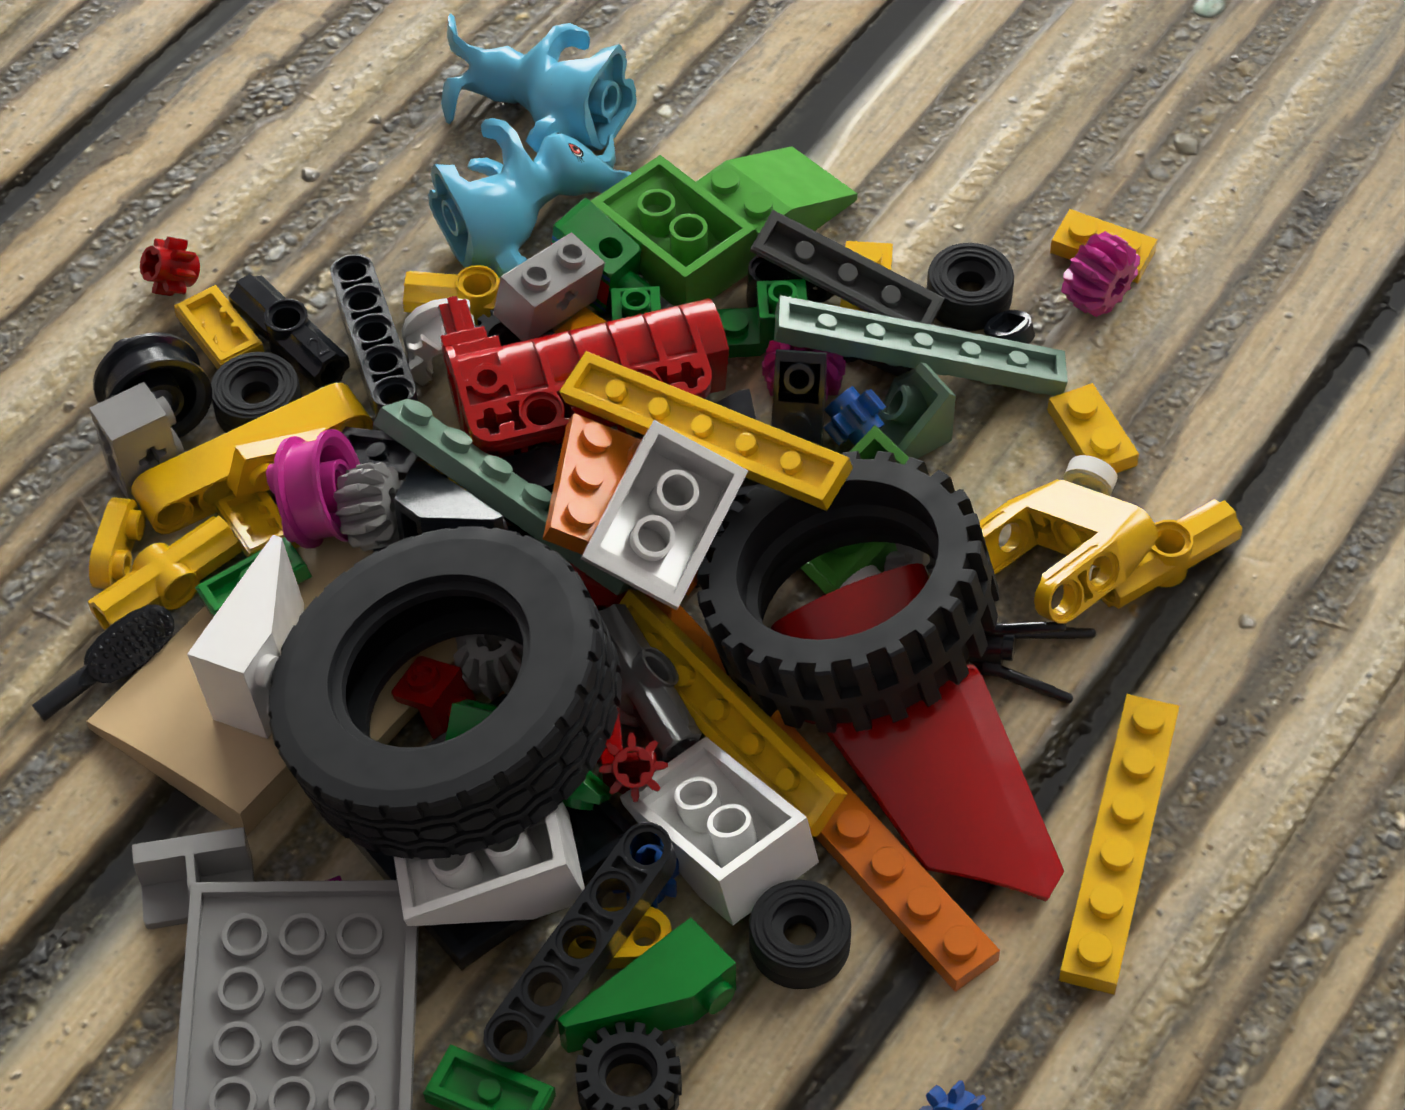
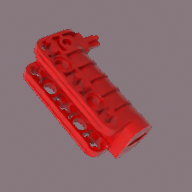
M457 296L447 298V303L438 306L446 335L441 336L442 357L447 370L449 387L460 430L471 437L472 444L488 455L503 458L514 455L515 449H521V453L527 452L534 444L547 442L555 445L563 443L562 438H564L566 425L574 413L608 427L617 426L618 431L628 434L625 427L564 402L559 391L586 351L703 399L711 393L726 389L729 347L719 313L713 301L709 298L501 346L498 335L487 337L485 326L474 327L466 299L458 300Z

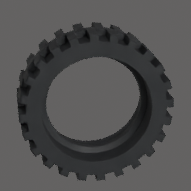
M859 451L843 452L842 455L850 458L853 469L827 511L770 487L762 491L756 486L744 496L747 505L740 512L730 509L721 523L724 533L721 537H714L706 553L710 563H701L698 568L697 579L702 588V591L697 593L698 604L727 675L749 697L751 696L752 700L769 717L776 710H779L785 725L801 729L805 720L814 721L818 732L835 733L839 723H853L856 732L872 729L871 720L891 715L892 721L895 723L909 717L906 708L923 700L926 706L929 707L940 700L942 697L939 688L950 680L959 685L969 674L966 660L969 656L980 659L987 649L988 643L983 629L994 630L996 627L998 613L994 601L999 600V589L978 516L974 513L971 501L964 490L959 489L955 491L950 476L938 470L930 477L925 462L910 457L904 465L897 463L894 453L877 451L875 459H861ZM888 542L915 548L935 559L936 564L932 574L920 593L899 613L866 631L835 639L813 640L787 636L771 630L763 624L767 607L781 585L802 566L835 549L859 543Z

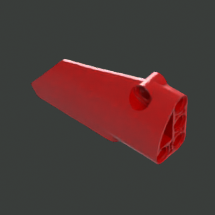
M915 563L866 577L823 595L776 621L771 626V630L795 638L813 640L835 639L866 631L887 621L904 609L924 588L929 580L928 573L923 564ZM966 664L969 674L959 685L950 680L939 688L942 698L931 706L927 707L923 700L906 708L908 718L893 723L891 715L871 720L872 729L857 732L853 723H839L835 733H827L926 871L956 875L1022 892L1045 902L1050 898L1064 873V869L985 681L975 665ZM805 720V722L815 724L814 721Z

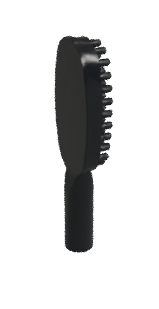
M153 604L131 611L115 621L86 650L84 666L32 704L33 709L45 722L96 682L112 683L128 676L145 665L172 637L175 628L171 613L166 608Z

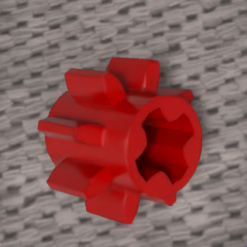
M167 236L166 240L155 238L154 246H149L144 250L140 259V272L144 280L154 282L152 293L173 296L174 293L185 295L186 287H191L195 284L200 273V261L195 252L186 251L188 240Z
M629 733L627 738L628 747L621 751L615 745L607 744L608 752L615 758L612 765L599 767V772L603 774L613 773L616 782L609 790L611 795L617 793L623 786L630 788L632 801L638 802L640 796L639 788L647 785L653 791L659 792L661 788L652 777L655 770L667 768L668 763L663 761L654 762L651 753L658 744L656 740L650 742L644 749L636 746L634 733ZM628 752H637L639 761L648 762L649 772L640 774L639 783L637 784L629 783L627 774H618L617 765L627 760Z

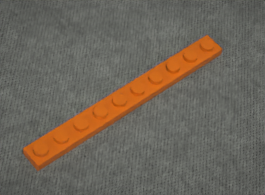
M645 594L727 674L713 640L681 605L675 610ZM776 710L770 718L848 793L820 834L814 837L955 992L999 961L1000 949L794 727L784 724L780 712Z

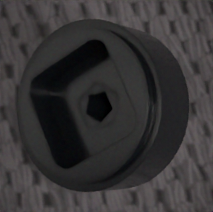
M1020 310L1001 312L993 316L984 327L986 336L1029 344L1035 337V330L1030 315Z

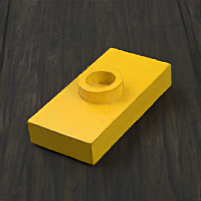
M216 285L174 305L176 317L217 369L236 356L250 352H264L263 343Z
M267 491L237 497L233 493L214 502L218 516L228 523L239 540L241 550L246 557L262 550L272 535L281 538L285 537L279 509ZM296 542L291 543L295 549L301 547Z

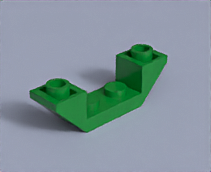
M805 279L757 281V307L717 309L729 347L728 358L761 356L766 352L769 341L774 340L775 310L779 296L807 300ZM660 286L611 288L612 321L660 310Z

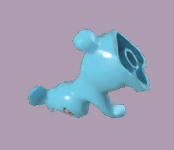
M451 13L448 16L447 40L450 49L469 64L467 71L460 76L447 78L443 84L441 105L448 124L454 119L460 91L467 90L494 101L512 104L518 102L525 107L535 121V126L530 130L526 142L537 153L544 137L555 132L574 138L591 151L602 150L606 146L608 135H613V139L616 137L628 117L634 111L637 102L636 88L632 79H625L627 68L626 51L622 50L620 44L603 48L590 58L558 62L561 52L567 47L573 46L582 50L589 48L590 36L587 30L571 23L555 25L525 55L509 46L483 49L465 43L458 36L455 17Z
M490 118L485 119L481 124V133L483 137L497 141L502 149L503 164L489 158L471 159L467 166L470 170L489 176L472 182H468L459 176L455 165L434 164L431 167V178L435 190H429V206L453 254L464 268L471 265L487 266L494 270L498 278H500L508 271L528 260L526 257L521 256L518 250L530 237L538 212L547 202L558 195L578 196L590 192L603 193L632 173L613 169L616 156L614 139L611 134L608 135L604 153L596 156L589 148L576 139L555 132L544 137L534 161H532L524 150L517 132L506 121Z

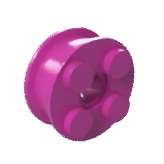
M336 429L324 430L317 436L316 440L305 441L298 436L285 438L277 448L274 463L269 464L266 470L267 483L271 492L275 494L282 518V529L286 539L291 543L296 542L306 549L320 546L324 538L336 537L340 541L348 542L347 534H342L340 531L341 522L339 517L335 515L338 509L333 495L334 492L338 491V477L346 474L347 470L356 468V465H360V462L350 441L343 433Z

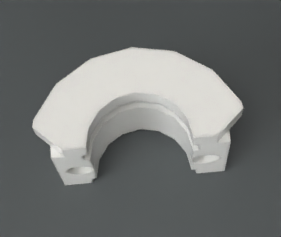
M447 298L432 300L415 308L406 317L402 328V338L405 349L408 351L409 368L413 380L422 386L432 380V358L442 353L441 336L446 335L438 306L447 303ZM467 300V303H468V306H469V310H470V301Z

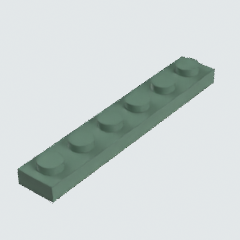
M782 295L779 296L776 306L774 342L785 343L798 348L805 347L836 353L844 357H857L883 362L891 366L915 369L922 362L926 363L938 375L971 379L989 385H1002L1027 390L1035 394L1043 393L1056 396L1064 393L1068 383L1066 355L1063 350Z
M405 399L380 408L373 425L538 541L549 546L551 550L558 552L565 560L572 563L618 596L628 591V589L634 588L581 560L582 554L543 540L552 496L547 489L522 479L512 472L513 468L507 461L497 456L488 455L472 444L473 441L468 434L459 429L446 426L432 416L433 413L428 406L419 401Z

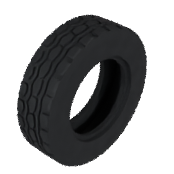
M486 527L445 528L425 532L416 537L411 536L390 544L379 552L375 551L355 563L354 567L350 568L347 572L344 571L324 588V591L318 597L314 598L299 616V621L296 625H293L281 647L282 652L278 656L279 658L276 661L270 682L272 688L269 689L268 715L271 718L269 725L274 744L279 750V755L321 816L342 836L373 852L379 853L382 851L387 856L413 859L414 857L420 859L450 858L451 855L459 854V856L487 849L490 845L500 844L524 832V829L532 824L536 825L556 810L558 805L564 799L567 800L586 779L585 776L589 770H593L605 750L606 741L610 739L619 713L617 706L621 703V666L613 639L578 572H575L572 565L558 552L551 551L549 546L525 535L522 537L520 533L503 529H487ZM473 634L501 636L523 646L521 668L510 692L492 714L469 731L448 741L413 748L390 746L370 738L371 715L381 691L397 670L421 651L451 638Z

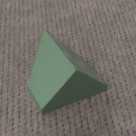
M920 362L915 369L894 377L883 401L886 408L878 413L880 419L885 423L880 430L909 458L918 459L952 441L956 395L926 363Z

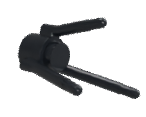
M1043 621L997 622L994 630L983 629L988 643L987 649L980 659L969 656L970 662L982 663L981 675L1000 677L1065 703L1073 701L1071 693L1002 666L1003 660L1013 661L1016 639L1094 638L1096 631L1093 628L1066 627V624Z

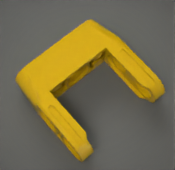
M1058 479L1008 500L979 521L995 575L1037 544L1067 555L1042 574L1034 597L1037 613L1058 624H1065L1073 620L1125 581L1158 539L1155 523L1142 508ZM1010 523V538L1004 546L1000 547V533ZM1091 566L1099 567L1100 569L1096 577L1090 581L1089 572ZM1063 585V598L1060 604L1052 609V596L1055 590Z

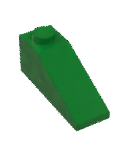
M690 917L559 1017L557 1020L561 1046L567 1053L583 1050L582 1046L588 1038L597 1043L596 1031L603 1027H606L609 1035L616 1034L615 1023L625 1021L626 1032H634L635 1022L645 1023L646 1034L648 1035L651 1034L654 1027L660 1031L694 1024L708 1012L715 1014L726 1007L735 994L736 962Z

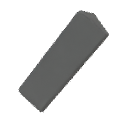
M772 210L750 248V252L869 313L932 325L945 299L775 210Z

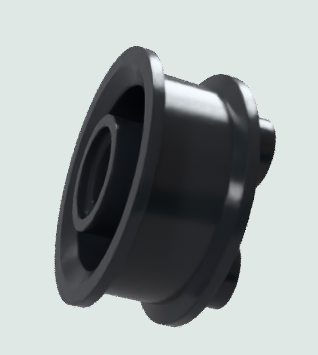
M145 333L117 341L101 360L94 374L93 391L98 403L145 382L156 399L163 396L169 403L176 418V424L170 426V428L175 431L179 438L185 436L199 425L206 416L212 402L211 382L205 371L200 367V361L195 350L184 339L168 333Z

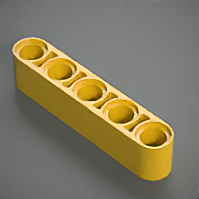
M333 383L146 470L134 480L131 494L144 511L154 530L161 534H170L216 513L217 510L214 502L233 494L227 484L235 446L321 428L326 430L336 429L340 432L343 431L345 426L372 430L373 421L348 385Z

